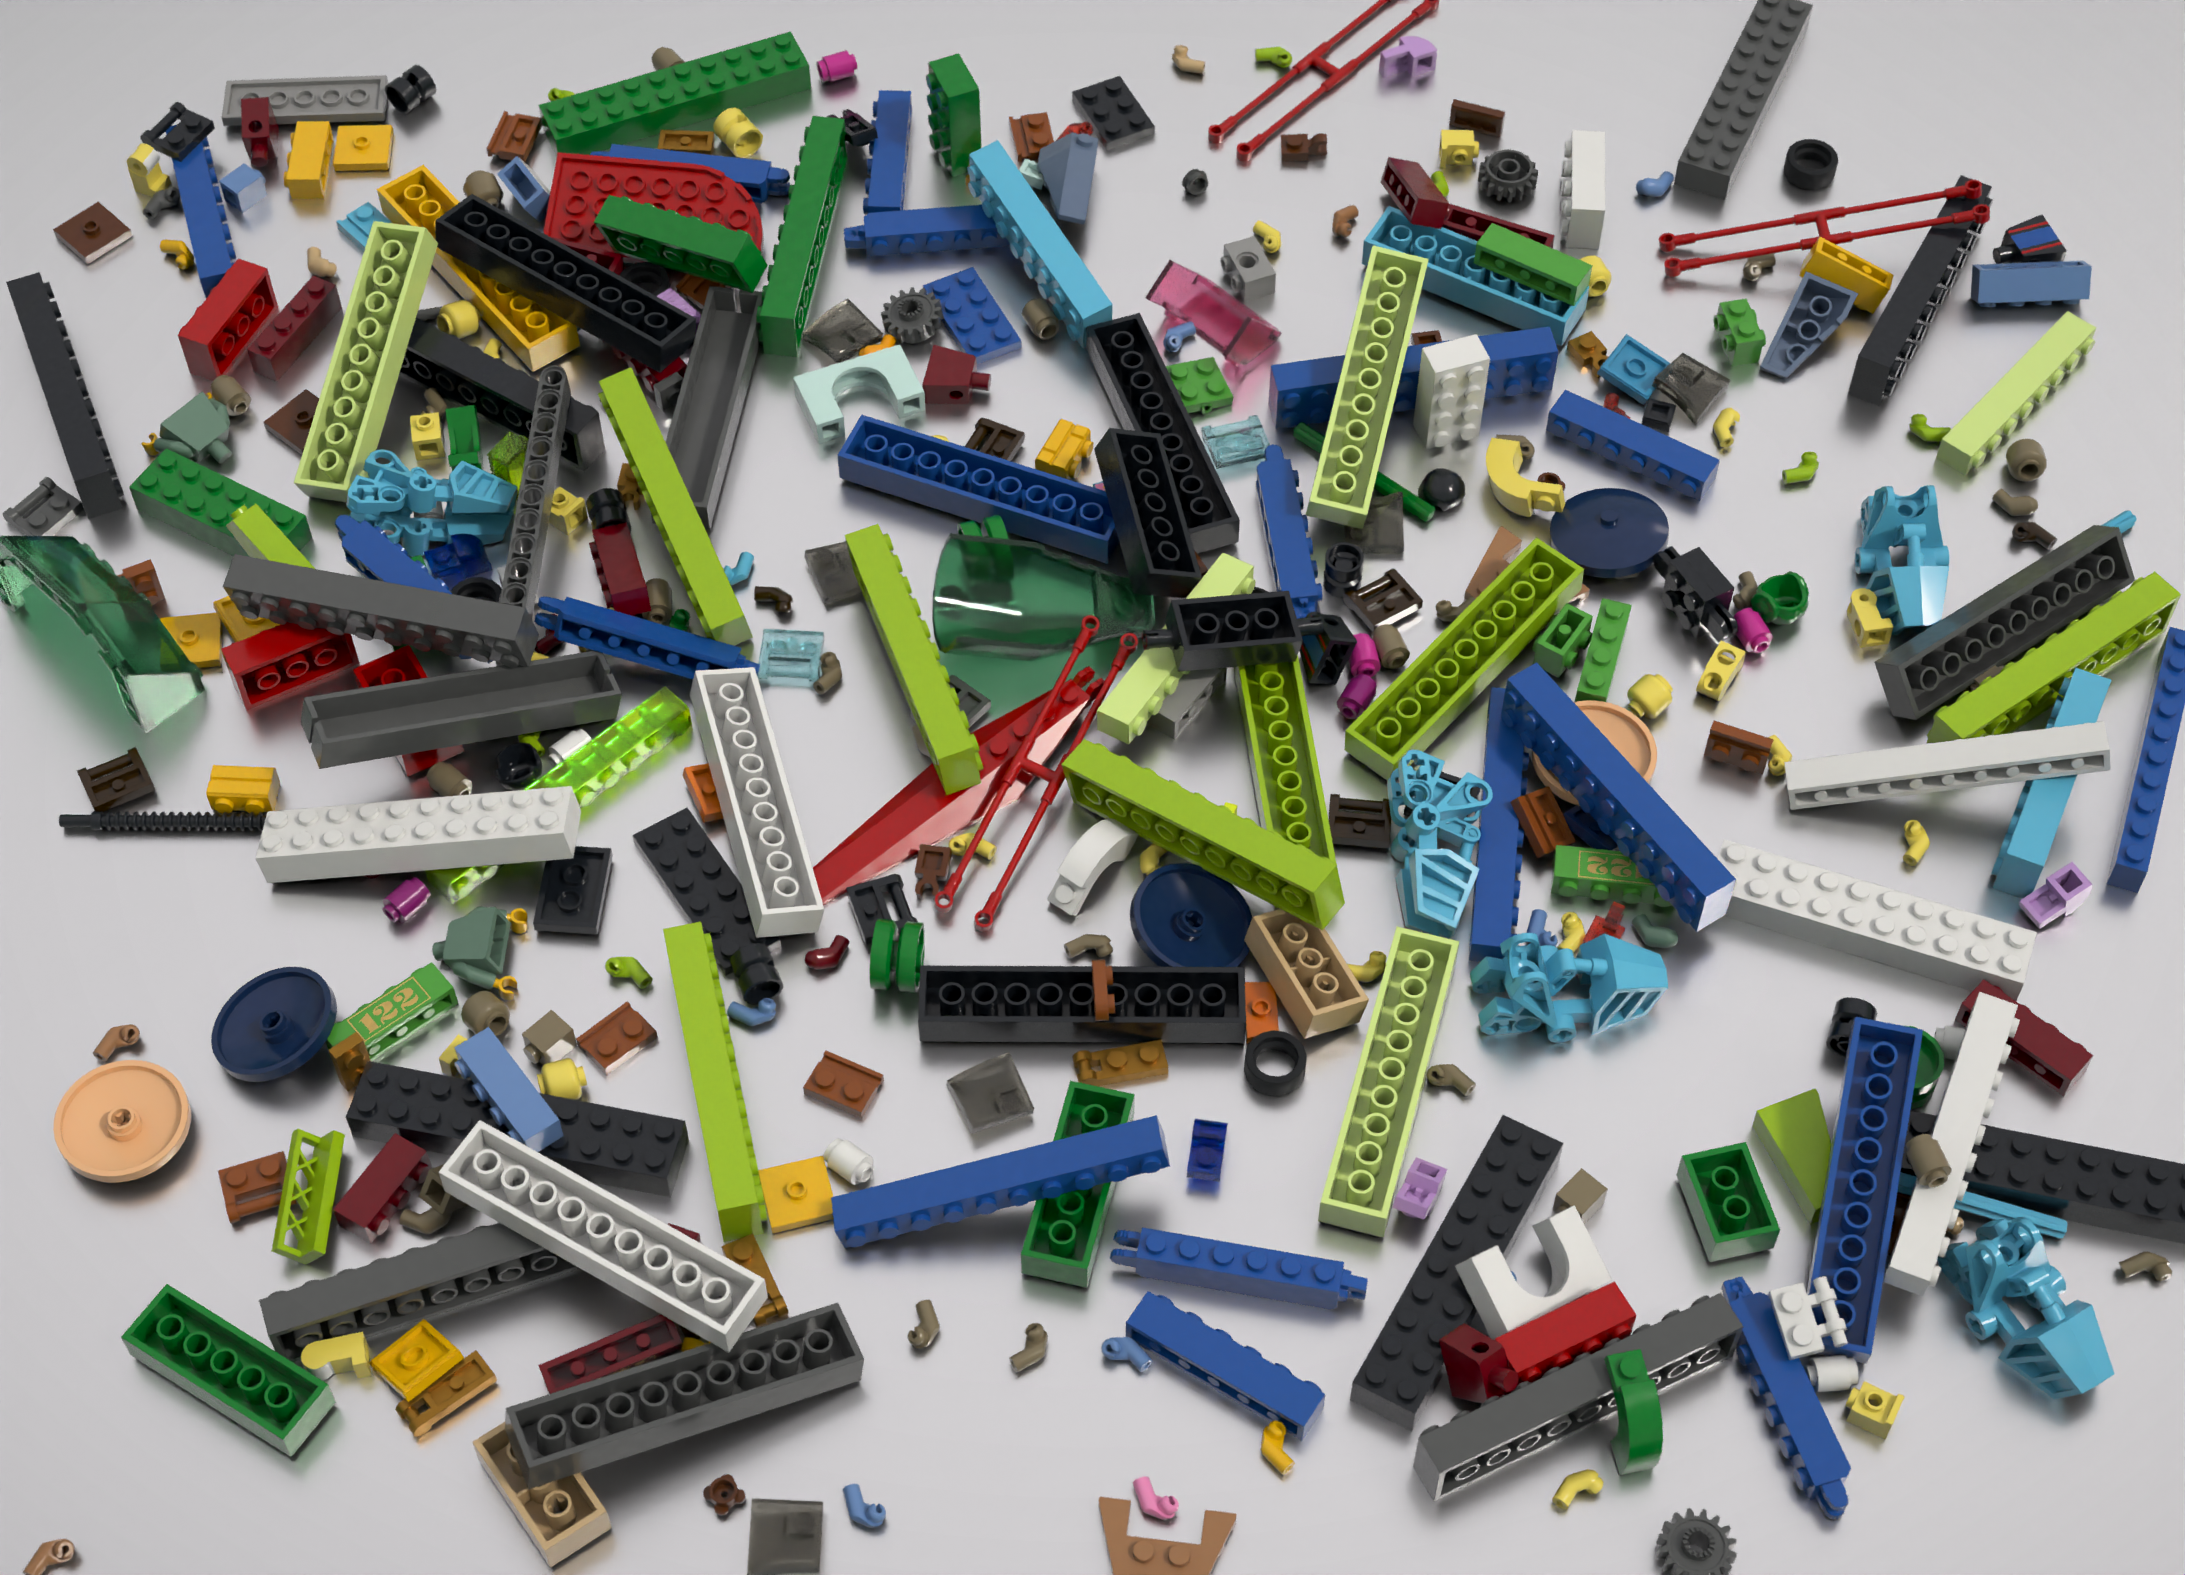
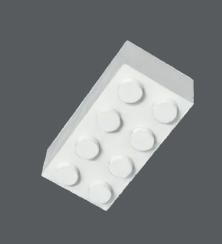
M1572 130L1571 140L1565 141L1564 157L1568 159L1562 161L1561 177H1566V180H1562L1561 196L1566 197V200H1562L1561 216L1566 217V219H1562L1561 236H1566V248L1599 250L1605 216V132Z
M1477 334L1422 348L1413 426L1426 450L1479 436L1490 358Z

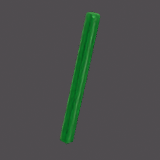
M1299 423L1294 429V437L1321 454L1325 436L1305 423ZM1377 472L1374 484L1375 490L1425 522L1433 518L1435 507L1381 472Z

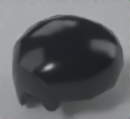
M1444 468L1430 471L1418 488L1419 498L1432 506L1440 507L1442 511L1458 506L1465 496V484L1461 476Z
M519 742L510 745L497 755L498 769H495V774L499 783L508 790H524L534 786L542 774L541 758L537 750L530 743Z

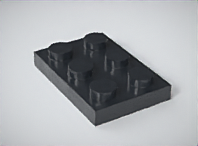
M1120 76L1072 92L1073 102L1106 150L1155 134L1154 124Z
M575 846L573 859L548 860L545 862L533 921L534 930L598 935L613 856L611 848Z

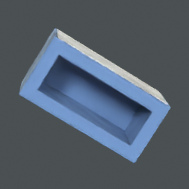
M516 156L497 175L521 206L537 221L541 222L547 214L550 191L537 174Z

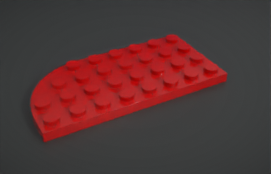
M557 153L543 231L547 236L614 252L594 221L609 195L619 198L625 196L640 204L650 203L657 209L664 211L671 209L685 217L695 216L706 223H719L727 229L746 231L751 235L752 241L761 251V255L763 253L764 233L758 209L747 190L740 183L737 184L725 176V173L722 171L691 163ZM622 255L623 261L627 263L646 262Z

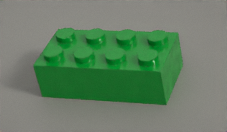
M959 53L928 62L929 74L926 75V82L930 90V94L927 95V102L931 110V114L928 115V121L932 129L929 141L932 149L938 151L942 167H947L952 177L968 173L969 154L981 149L979 87Z

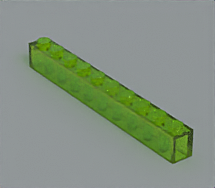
M666 686L525 790L572 786L579 807L588 806L595 797L606 789L612 788L619 779L630 771L636 770L643 761L654 753L660 752L675 737L683 735L692 725L689 707ZM506 864L425 871L429 883L453 904L460 898L468 896L484 880L492 878Z

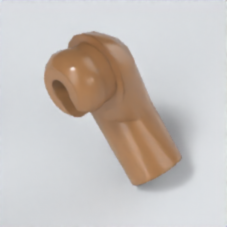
M133 1024L111 1028L92 1054L100 1061L106 1062L115 1049L135 1044L139 1039V1029Z
M57 1539L41 1544L22 1573L24 1575H42L48 1566L70 1560L74 1555V1544L68 1539Z

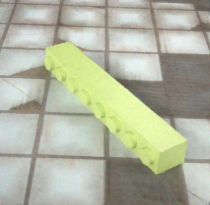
M2067 311L1946 434L1941 441L1936 458L1963 475H1966L1973 467L1978 468L1984 461L1986 453L1989 450L1995 451L2002 437L2005 434L2010 435L2014 431L2020 418L2025 419L2032 411L2036 402L2041 403L2049 392V388L2052 385L2056 387L2061 382L2067 370L2072 371L2075 368L2082 354L2087 355L2095 344L2093 336L2096 327Z
M1222 553L1186 599L1251 594L1256 583L1253 579L1254 566ZM1170 647L1144 650L1098 708L1097 730L1126 744H1130L1136 735L1139 736L1143 733L1149 718L1160 711L1163 700L1168 694L1172 695L1175 692L1182 675H1187L1190 672H1178L1173 651Z

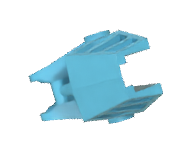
M375 450L365 460L364 470L368 472V478L356 475L348 490L347 507L352 511L349 516L358 523L366 520L373 527L379 526L382 530L393 531L394 534L387 535L388 540L396 544L400 541V537H402V547L409 556L414 557L418 555L423 556L428 552L429 540L445 542L447 553L503 541L514 513L518 486L465 461H461L449 474V480L444 478L442 480L434 479L421 467H415L410 471L396 454L391 451ZM386 458L391 462L388 464H380L377 463L375 459ZM437 501L447 502L444 519L410 518V514L413 511L416 513H427L436 508Z
M1926 485L1920 487L1912 495L1898 496L1894 493L1893 486H1883L1875 490L1874 496H1868L1861 504L1860 519L1864 537L1861 547L1856 548L1855 570L1857 574H1872L1866 589L1873 591L1877 596L1876 606L1881 618L1891 619L1893 624L1891 635H1899L1905 628H1912L1913 626H1926V629L1942 620L1949 571V550L1947 546H1943L1934 485ZM1889 546H1893V548L1908 546L1907 566L1892 567Z
M1409 750L1401 758L1398 768L1393 771L1387 781L1391 818L1396 825L1403 827L1391 843L1390 850L1396 860L1404 862V869L1399 871L1395 880L1405 927L1450 939L1455 935L1473 884L1480 870L1472 864L1470 859L1473 847L1481 837V832L1476 826L1471 824L1477 821L1481 815V809L1491 802L1493 792L1487 782L1469 772L1456 785L1439 778L1445 761L1420 750ZM1410 760H1414L1415 765H1420L1417 771L1413 770L1412 766H1407ZM1473 787L1483 789L1486 793V800L1478 801L1472 797L1470 789ZM1407 805L1413 809L1408 819L1401 817L1398 812L1399 806ZM1475 812L1473 817H1466L1470 813ZM1437 838L1460 847L1459 855L1450 849H1437Z
M1535 933L1517 934L1500 943L1502 955L1505 956L1503 959L1486 956L1470 972L1474 992L1488 994L1504 992L1506 989L1510 998L1495 997L1479 1012L1478 1018L1481 1032L1488 1035L1528 1032L1537 1029L1541 1023H1545L1548 1040L1554 1043L1572 1040L1577 1034L1575 1023H1589L1591 1035H1595L1645 1016L1668 989L1667 970L1661 954L1607 934H1602L1580 945L1576 958H1574L1571 949L1564 948L1558 950V948L1552 945L1540 946L1538 936ZM1522 942H1531L1530 944L1525 946L1518 945ZM1576 974H1578L1580 985H1592L1589 988L1590 999L1552 1001L1551 996H1554Z
M2017 1217L2010 1222H2007L2006 1218L1991 1220L1976 1230V1242L1968 1245L1967 1242L1950 1244L1944 1258L1938 1256L1937 1262L1942 1272L1962 1297L1973 1305V1310L1965 1316L1966 1323L1971 1332L1980 1340H1985L1997 1332L2006 1344L1998 1358L2050 1397L2059 1399L2083 1394L2114 1375L2092 1304L2075 1300L2066 1306L2060 1299L2059 1295L2066 1291V1282L2061 1273L2050 1265L2045 1252L2043 1238L2039 1230L2028 1218ZM2022 1296L2031 1307L2040 1310L2046 1320L2025 1330L2007 1304L2002 1300V1297Z

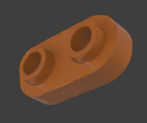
M1105 959L1092 960L1095 1021H1109V1014H1115L1114 994H1108L1107 990L1108 985H1113L1112 966H1106Z

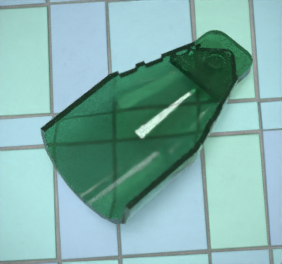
M950 533L940 553L935 573L932 598L934 637L939 650L946 654L1033 662L1072 652V646L1081 631L1082 619L1088 615L1097 617L1100 625L1098 633L1090 638L1085 648L1120 640L1125 633H1132L1137 638H1141L1143 630L1149 631L1155 626L1154 600L1152 595L1134 594L1130 578L1121 577L1091 564L1085 566L1071 560L1072 556L1064 553L1060 556L1046 550L1045 545L1037 542ZM1090 623L1085 625L1087 628L1090 629L1095 628V626Z

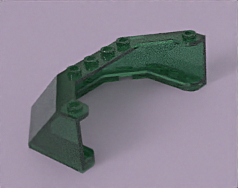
M0 536V600L10 610L15 612L25 605L21 592L34 584L73 619L84 636L91 634L101 648L97 653L111 672L125 710L132 720L146 733L205 691L201 681L203 677L202 672L193 662H190L152 610V604L142 592L137 594L124 576L118 577L106 560L100 561L87 543L81 544L73 536Z

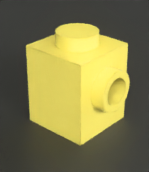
M439 412L410 416L411 437L416 460L445 457L444 433Z

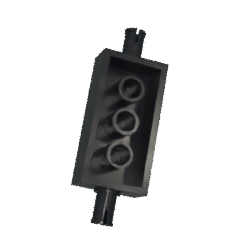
M1289 591L1171 600L1165 619L1167 629L1143 630L1142 644H1144V650L1170 647L1173 651L1178 672L1296 661L1303 642L1302 636L1322 635L1324 627L1321 616L1296 618Z

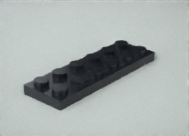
M688 807L633 835L634 843L690 924L702 922L704 934L710 933L716 963L725 976L733 972L730 958L738 949L755 943L765 944L769 947L770 952L781 947L778 936L756 938L741 883Z

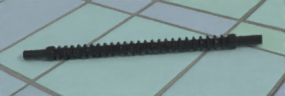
M93 811L91 815L61 814L59 816L60 827H91L94 831H101L104 827L109 831L113 827L118 831L122 827L126 831L130 830L131 827L135 831L139 830L140 827L144 831L148 827H151L153 831L157 827H160L162 831L166 827H169L171 831L175 827L179 831H182L184 827L188 831H191L193 827L197 831H200L202 827L206 831H209L211 827L215 831H218L220 827L224 831H227L229 827L233 831H236L237 827H240L241 831H244L246 827H249L250 831H253L255 827L262 831L266 816L263 812H259L257 816L254 812H250L248 816L245 812H241L238 816L236 812H232L231 815H228L227 812H223L222 815H219L218 812H214L213 815L209 812H205L204 815L201 812H196L195 815L192 812H188L187 815L179 812L178 815H175L172 811L169 815H166L163 811L160 815H157L154 811L149 815L145 811L140 815L136 811L131 815L127 811L122 815L118 811L113 815L109 811L105 815L103 811Z

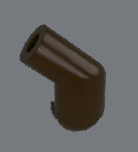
M2035 522L2017 523L2012 530L2015 540L2020 542H2038L2047 550H2050L2057 541L2055 536Z
M755 586V601L776 602L775 609L777 612L789 613L791 611L793 598L790 594L778 587Z

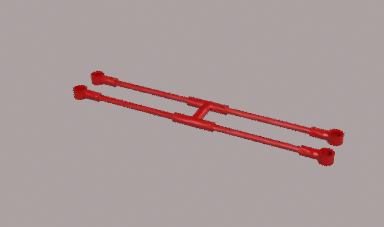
M1392 0L1377 1L1330 40L1320 44L1296 63L1291 71L1237 114L1228 117L1220 125L1210 126L1208 129V140L1215 144L1221 143L1224 140V134L1237 125L1238 120L1296 74H1301L1309 66L1313 65L1328 74L1330 77L1321 83L1320 88L1265 132L1258 134L1248 143L1238 144L1236 149L1237 159L1242 162L1251 160L1252 152L1265 143L1270 135L1321 94L1328 92L1351 74L1362 61L1413 20L1419 19L1428 11L1437 10L1439 8V0H1424V2L1412 10L1411 15L1356 59H1351L1340 69L1322 59L1321 57L1330 50L1331 46L1385 3Z
M1974 179L1967 181L1965 185L1945 188L1944 191L1848 208L1842 206L1797 214L1791 218L1699 234L1694 232L1681 235L1664 233L1659 237V247L1663 252H1671L1677 246L1693 244L1699 240L1791 224L1797 226L1808 223H1816L1819 236L1837 245L1852 242L1854 239L1952 222L1953 224L1974 221L1983 224L1990 220V208L1985 204H1979L1973 210L1952 213V216L1854 233L1848 231L1830 234L1827 220L1842 218L1848 214L1940 198L1951 199L1964 196L1970 199L1979 198L1982 195V183ZM1819 236L1801 239L1800 242L1704 259H1700V257L1687 260L1669 258L1664 262L1665 274L1669 277H1676L1682 271L1698 269L1704 265L1797 249L1809 250L1813 247Z
M1088 615L1082 619L1081 631L1072 646L1073 651L1029 734L1024 737L1001 780L1002 785L955 873L951 874L943 891H940L935 896L934 907L938 912L947 913L952 909L953 897L963 880L962 875L1008 788L1012 787L1022 769L1049 783L1040 799L1041 804L996 890L991 892L983 909L975 914L974 926L978 931L987 932L991 929L993 915L1003 898L1002 893L1048 805L1052 804L1066 778L1062 763L1082 742L1118 671L1122 670L1129 655L1136 651L1138 645L1136 635L1132 633L1122 635L1119 650L1111 664L1112 668L1067 754L1063 755L1058 767L1053 771L1027 759L1036 742L1035 737L1079 654L1083 653L1090 638L1098 633L1100 622L1097 617ZM1090 623L1093 624L1095 628L1090 629L1087 628L1085 625ZM1130 641L1133 643V646H1126L1124 642ZM946 899L949 901V904L943 906L938 901ZM982 917L987 918L989 923L981 924L978 919Z

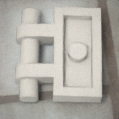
M1825 1276L1813 1280L1817 1292L1815 1294L1807 1295L1803 1282L1771 1290L1768 1293L1789 1360L1823 1352L1825 1349L1822 1342L1823 1337L1831 1336L1834 1347L1848 1344L1844 1332L1847 1330L1844 1318L1839 1317L1834 1302L1837 1300L1835 1291L1832 1288L1830 1289ZM1818 1306L1822 1307L1826 1323L1817 1325L1812 1308Z

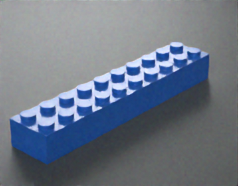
M1550 326L1478 336L1490 358L1484 400L1552 390L1559 351ZM1447 341L1407 347L1392 412L1415 409L1422 348ZM1345 355L1271 365L1268 404L1275 429L1298 426L1301 422L1305 424H1318L1329 421Z
M861 414L837 455L839 477L841 479L982 523L984 517L1000 515L1007 532L1107 564L1119 543L1106 491Z
M1537 662L1508 678L1501 712L1504 723L1508 727L1513 728L1521 737L1523 744L1527 748L1532 749L1540 758L1542 765L1554 773L1563 789L1572 793L1578 800L1582 810L1590 813L1598 822L1601 831L1606 835L1609 834L1617 843L1620 852L1637 865L1640 874L1656 886L1660 896L1673 905L1682 921L1690 924L1698 932L1726 915L1736 878Z
M1855 1017L1850 1030L1807 1287V1295L1815 1294L1817 1292L1813 1280L1824 1276L1827 1278L1830 1289H1834L1837 1300L1834 1302L1839 1317L1844 1318L1847 1330L1844 1332L1848 1344L1834 1347L1831 1336L1823 1337L1822 1342L1825 1349L1817 1354L1826 1356L1845 1355L1847 1358L1853 1357L1856 1362L1867 1364L1872 1354L1922 1041V1029ZM1822 1307L1812 1308L1817 1325L1826 1323Z

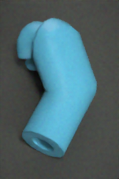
M742 552L736 567L732 569L729 566L723 567L731 586L748 578L754 561V556L751 553Z

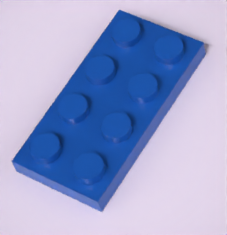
M973 267L923 285L927 295L933 292L935 298L940 300L944 319H941L961 352L974 355L977 358V365L1022 348V340Z

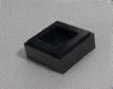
M1649 398L1641 424L1669 432L1676 405Z

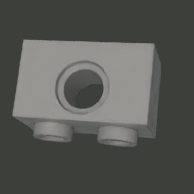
M1255 236L1224 244L1223 257L1220 259L1224 273L1229 274L1234 291L1240 293L1244 302L1275 293L1276 273Z

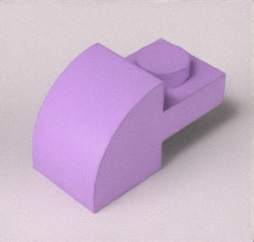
M1399 37V46L1380 52L1379 72L1385 78L1404 71H1408L1411 77L1434 71L1437 49L1431 42L1421 37Z
M2070 862L2047 877L2045 885L2021 899L2019 906L2040 929L2060 915L2067 917L2075 911L2089 896L2093 884L2073 862Z
M1416 1157L1407 1172L1404 1184L1396 1195L1392 1208L1400 1210L1404 1215L1411 1218L1424 1220L1426 1216L1429 1217L1439 1196L1448 1169Z

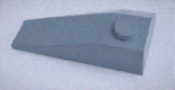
M1070 133L1040 149L1037 170L1044 177L1043 184L1045 189H1049L1051 194L1050 202L1057 219L1085 225L1097 155L1098 138L1084 133Z
M1806 271L1759 369L1786 380L1846 320L1858 293Z

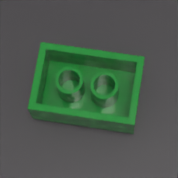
M1746 1142L1682 1155L1676 1175L1709 1262L1773 1249L1780 1232V1227Z

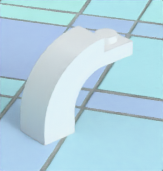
M1104 819L1093 825L1081 836L1064 858L1057 870V873L1060 875L1047 900L1071 916H1077L1100 874L1113 862L1126 860L1139 834L1115 819Z

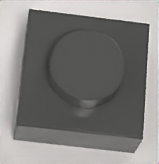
M678 372L653 385L656 404L662 411L677 403L683 378Z

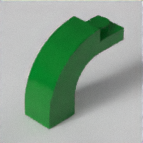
M476 405L445 409L450 440L449 467H452L453 471L461 461H465L483 470L482 445Z
M1641 1349L1607 1355L1604 1361L1618 1412L1617 1434L1610 1443L1619 1474L1624 1475L1653 1469L1661 1458L1663 1447L1662 1415L1654 1379H1649Z

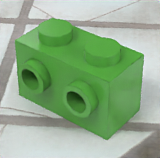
M1747 299L1720 302L1717 315H1714L1713 319L1714 327L1731 366L1758 363L1762 346L1766 344V337L1764 331L1759 329L1755 310L1750 308Z
M1566 603L1558 615L1552 617L1543 635H1539L1532 647V651L1535 652L1533 664L1537 662L1543 670L1558 678L1566 668L1570 670L1577 660L1579 650L1581 648L1585 650L1591 641L1593 633L1590 632L1593 616Z

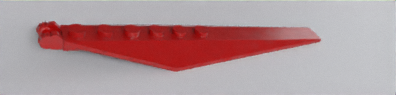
M1088 666L1079 671L1073 680L1070 679L1064 682L1035 737L1036 742L1027 759L1044 766L1082 712L1096 699L1105 682L1102 678L1091 683L1086 691L1081 689L1094 678L1096 672ZM1052 689L970 733H974L980 750L978 753L984 768L979 771L980 784L946 795L932 763L813 867L823 905L847 893V887L865 883L917 855L920 844L934 846L982 820L1002 785L1001 780L1024 737L1029 734ZM1021 769L1012 787L1008 788L997 811L1020 799L1036 776Z

